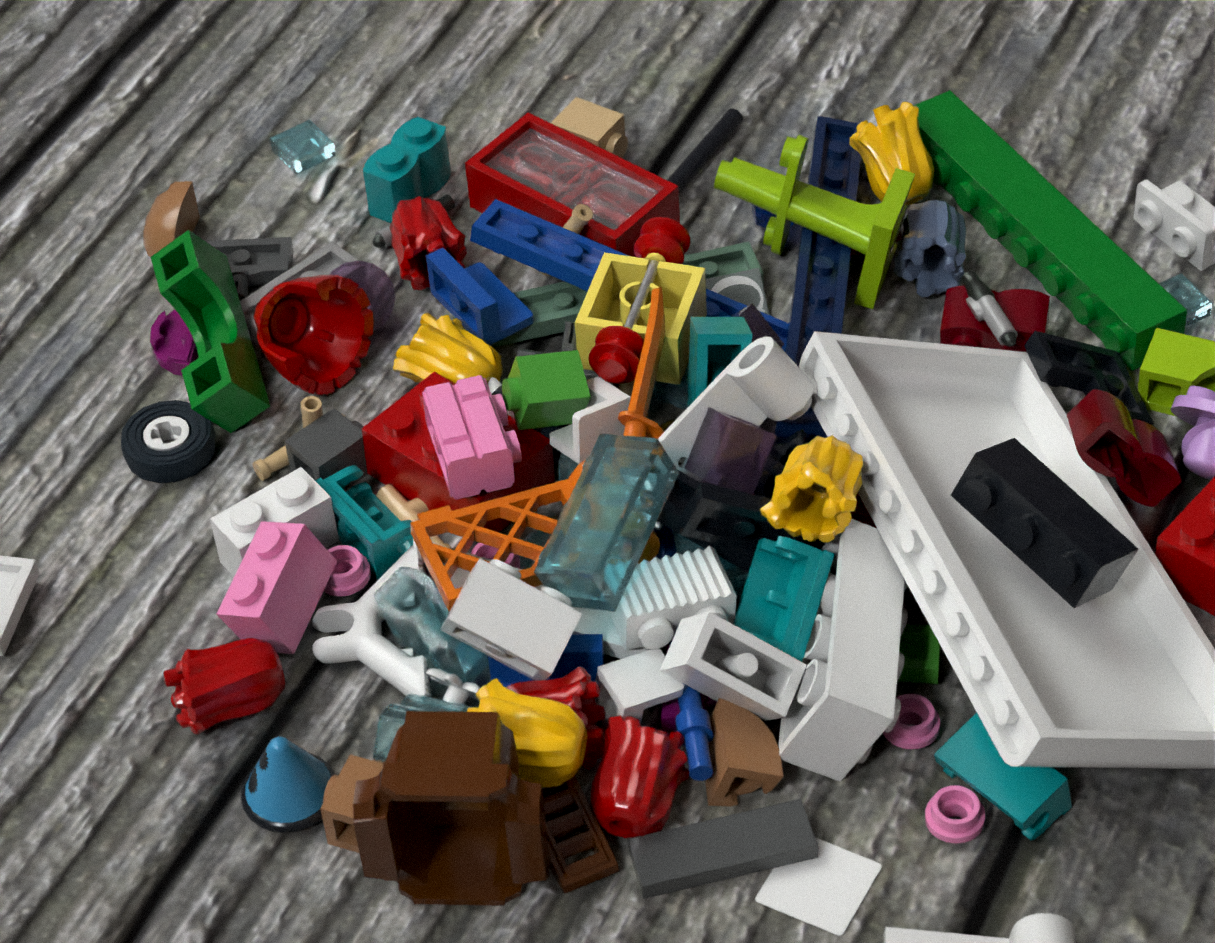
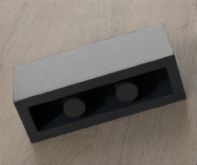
M1016 438L975 453L951 493V496L1073 608L1111 591L1139 550Z

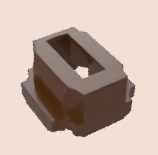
M406 711L405 723L396 732L386 761L383 763V770L373 778L356 781L353 800V823L364 877L396 881L399 884L398 890L400 893L411 899L414 904L504 906L506 902L520 896L523 884L548 879L550 852L542 785L521 779L513 731L502 723L499 713Z

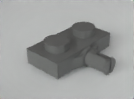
M291 237L206 241L227 256L240 301L247 297L248 287L264 286L292 268L294 251Z

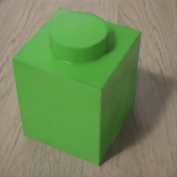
M578 350L517 356L515 358L508 378L503 379L502 397L506 410L513 411L518 430L572 424L574 413L587 407L591 395Z

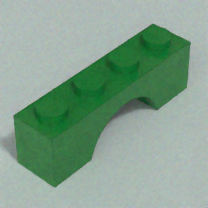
M187 230L151 256V261L160 294L181 316L196 344L198 359L181 370L191 409L232 433L269 408L270 403L227 256L190 230Z

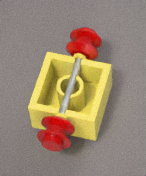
M654 217L647 220L642 225L640 237L634 244V254L636 257L604 252L575 320L576 346L583 369L592 370L602 379L611 383H629L635 380L648 324L652 290L662 287L665 336L655 381L680 385L689 362L690 317H706L707 307L705 268L683 265L684 254L690 247L691 239L686 228L679 222L666 217Z

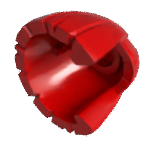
M317 275L290 280L275 286L256 306L254 320L257 326V340L263 353L281 376L298 389L310 394L325 395L335 392V387L341 388L356 374L355 367L360 368L362 365L360 359L366 357L371 341L367 337L373 335L374 327L373 311L367 308L371 303L365 291L358 287L359 284L349 278L339 275Z

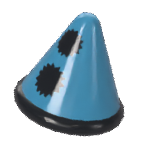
M275 737L267 745L256 766L245 777L241 788L243 810L252 822L268 831L291 833L308 829L322 820L320 808L323 805L324 791L329 779L335 773L330 765L321 757L305 751L285 737Z

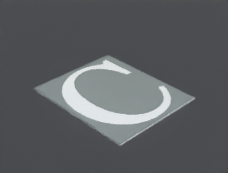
M759 268L706 279V289L770 315Z

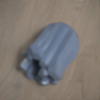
M929 200L919 204H911L907 210V215L904 217L901 249L898 256L894 258L895 268L893 272L898 277H903V279L909 282L916 278L915 289H917V294L922 298L929 297L932 294L938 295L947 291L948 288L960 286V280L966 273L963 264L966 258V227L963 215L957 212L955 207L948 205L946 201Z

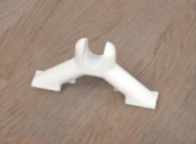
M413 539V545L358 601L326 605L314 613L312 625L318 631L324 633L347 632L316 640L312 650L315 657L322 663L362 662L423 708L424 711H431L433 706L431 705L432 700L430 698L432 694L430 692L432 689L430 688V677L426 674L429 669L426 662L428 659L423 655L414 657L413 648H398L382 636L381 623L399 604L411 603V594H423L426 590L424 587L426 584L424 582L425 572L423 571L425 569L423 566L425 562Z

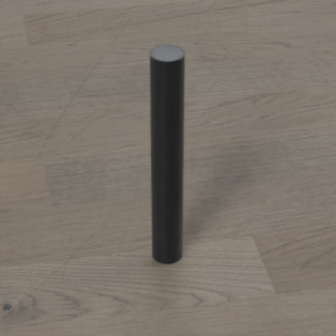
M729 109L667 179V181L678 185L679 195L743 122V116L738 110Z

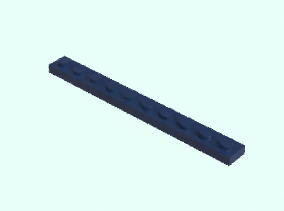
M823 116L817 117L807 184L856 201L861 154L849 145L850 137L857 132L856 126L860 123ZM804 227L801 228L785 353L798 367L801 356L814 331L842 334L851 248ZM811 406L799 418L776 421L775 437L786 438L801 429L807 433L805 443H809L816 436L827 437Z

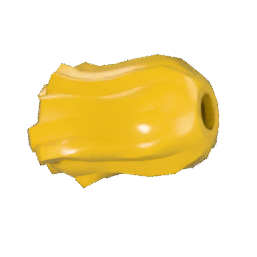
M906 101L902 102L896 110H891L888 105L873 109L878 126L876 127L871 122L868 123L867 120L861 122L856 126L857 132L850 137L849 145L861 154L871 189L881 202L884 199L896 168L915 173L913 184L905 201L907 206L914 204L929 194L934 177L932 158L923 144L919 130V108Z
M429 313L423 314L420 320L422 325L418 328L417 333L414 334L410 344L401 345L396 351L397 358L394 359L393 370L400 372V376L412 379L414 382L420 383L430 374L436 372L455 384L457 380L479 375L486 378L488 384L492 377L500 382L503 374L501 355L482 339L465 330L459 319L451 320L449 315L440 316L439 319H436Z
M833 435L826 438L816 436L808 444L796 446L789 455L782 474L775 476L772 498L768 504L760 508L761 514L767 518L768 522L776 530L784 528L793 537L802 535L803 540L814 542L817 539L821 542H831L835 535L844 532L845 527L852 520L851 512L855 511L857 504L855 497L862 485L863 457L853 451L847 442L839 440Z
M497 678L492 679L487 685L482 686L477 691L476 696L480 701L479 707H469L467 712L499 713L502 723L513 731L521 779L540 783L542 788L559 786L577 773L585 756L587 730L583 720L569 705L553 699L518 694L505 688Z

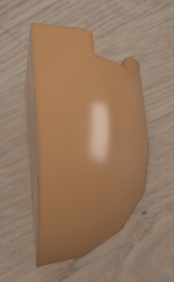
M192 181L174 182L167 191L159 194V196L157 195L146 217L143 231V245L148 256H153L187 230L194 231L200 215Z
M718 698L711 717L713 738L709 742L713 775L705 780L708 806L738 805L737 796L751 793L762 787L764 794L772 791L784 777L776 739L766 724L751 711Z

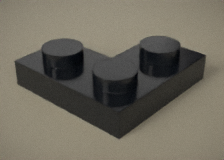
M1034 331L1024 345L1041 382H1045L1052 387L1062 386L1082 391L1085 396L1092 389L1108 392L1123 402L1129 410L1132 419L1141 420L1151 425L1154 424L1118 351L1039 331Z

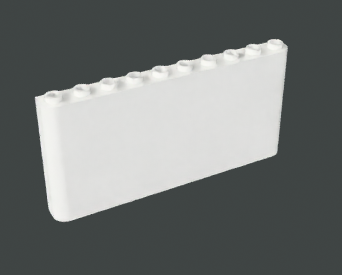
M814 331L799 363V368L814 384L811 407L827 437L833 435L837 439L847 442L853 451L863 457L862 485L858 494L1004 762L1013 767L1215 769V649L1106 476L1092 470L1080 458L1067 415L1048 384L1040 381L1028 353ZM1016 438L1139 548L1114 588L1081 606L1073 608L951 496V493L975 453Z

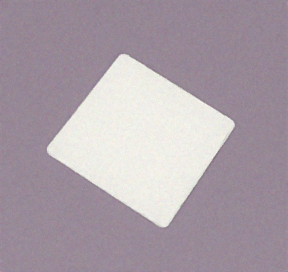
M815 838L818 844V858L773 868L755 897V901L841 936L844 934L880 872L882 865Z

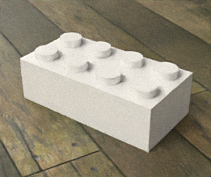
M854 519L845 527L844 532L835 535V538L831 542L826 543L821 549L822 551L832 552L835 555L802 661L807 664V667L786 717L781 718L778 744L779 756H781L782 761L839 782L856 763L862 764L865 762L870 754L873 743L883 732L889 733L898 720L901 701L896 698V687L905 659L904 654L899 653L900 636L905 629L908 618V611L903 608V596L908 584L877 528Z

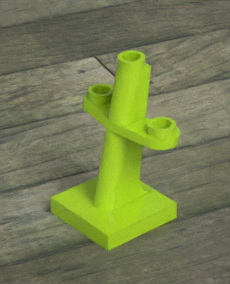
M800 134L797 138L788 136L784 143L779 166L787 168L786 176L735 157L732 162L721 161L716 174L714 189L724 191L777 215V217H770L763 238V244L771 246V252L779 256L782 254L791 222L865 254L854 304L874 309L896 253L898 244H895V241L904 221L907 209L905 201L913 184L915 173L896 168L882 203L863 204L799 181L809 138Z

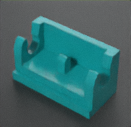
M356 465L348 466L324 480L321 477L315 481L331 496L339 541L343 545H349L358 549L367 558L371 574L378 580L413 545L410 526L412 521H400L372 492L371 486L366 481L344 491L348 483L359 479L364 474Z
M778 536L776 542L766 538L760 539L733 625L802 662L835 554L783 536Z
M977 713L934 753L935 761L944 768L943 772L951 778L958 776L1013 819L1015 825L1023 830L1022 834L1031 841L1040 836L1062 814L1065 815L1072 808L1068 779L1053 767H1013L1006 764Z

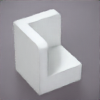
M599 376L587 380L591 395L587 407L574 413L571 425L549 434L550 445L578 464L584 460L598 458L618 450L622 442L625 426L618 420V415L621 411L628 410L631 397Z
M660 648L650 649L598 666L595 682L598 684L600 697L595 698L597 705L604 706L606 718L602 721L607 728L608 718L620 715L623 718L628 716L637 718L641 725L644 709L682 696L684 684L659 671L665 659V655Z

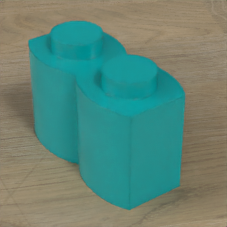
M415 117L396 130L391 139V144L378 149L368 158L363 168L370 216L391 223L392 213L396 210L399 201L411 200L418 196L426 198L439 191L447 183L451 174L445 126L421 117Z

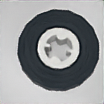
M179 400L160 401L143 407L128 419L122 429L121 449L131 472L143 480L156 483L178 482L196 475L208 465L215 453V431L211 421L193 411L190 403ZM174 439L173 442L163 443V441Z

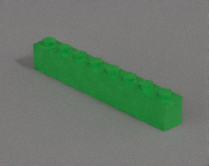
M951 90L914 105L919 108L918 121L921 138L933 162V182L941 185L956 200L958 206L963 211L969 212L984 227L986 233L992 239H997L1013 255L1015 261L1021 267L1027 268L1042 283L1044 289L1051 296L1058 298L1072 312L1078 323L1089 328L1103 342L1106 349L1118 351L1123 362L1134 371L1141 367L1156 328L1184 334L1187 309Z

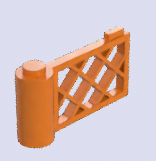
M604 457L584 460L574 469L569 479L453 511L449 505L419 513L417 514L418 520L410 522L411 535L448 611L451 610L462 587L455 589L451 577L457 568L471 572L480 559L467 554L474 541L498 548L499 550L493 559L502 562L506 561L510 553L535 560L532 567L519 571L522 575L520 580L533 587L606 566H613L615 568L620 567L622 564L629 566L633 561L640 564L644 559L650 562L656 557L660 548V541L646 515L643 514L641 506L622 473L618 470L617 464L611 459ZM558 501L562 502L566 510L561 520L535 513L538 507ZM497 518L515 522L508 535L483 527L487 521ZM526 527L551 534L544 547L519 539ZM448 532L460 536L462 539L455 550L432 543L430 537ZM565 538L584 544L588 551L570 556L555 550L561 540Z

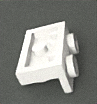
M1147 179L1138 183L1133 219L1142 228L1150 231L1171 247L1177 255L1184 257L1200 271L1215 264V206L1180 180L1162 190Z

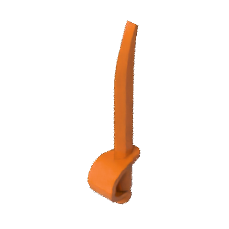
M662 287L652 290L648 324L628 410L621 411L618 415V420L625 426L619 450L621 456L617 460V468L625 475L633 474L639 467L658 463L647 450L664 433L660 425L647 418L665 336Z

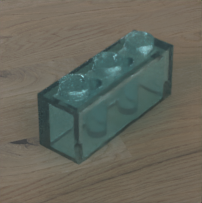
M600 433L590 456L585 460L581 475L568 501L561 510L560 518L546 547L540 553L538 564L534 570V573L545 587L553 588L569 597L573 602L571 606L616 611L679 474V471L658 438Z

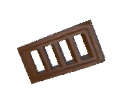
M575 775L559 786L542 788L545 818L569 809L571 811L568 814L546 822L550 852L549 867L563 893L566 894L619 872L618 863ZM579 830L583 832L579 835H576L557 844L555 842V840L575 833ZM592 848L593 855L566 865L564 859Z

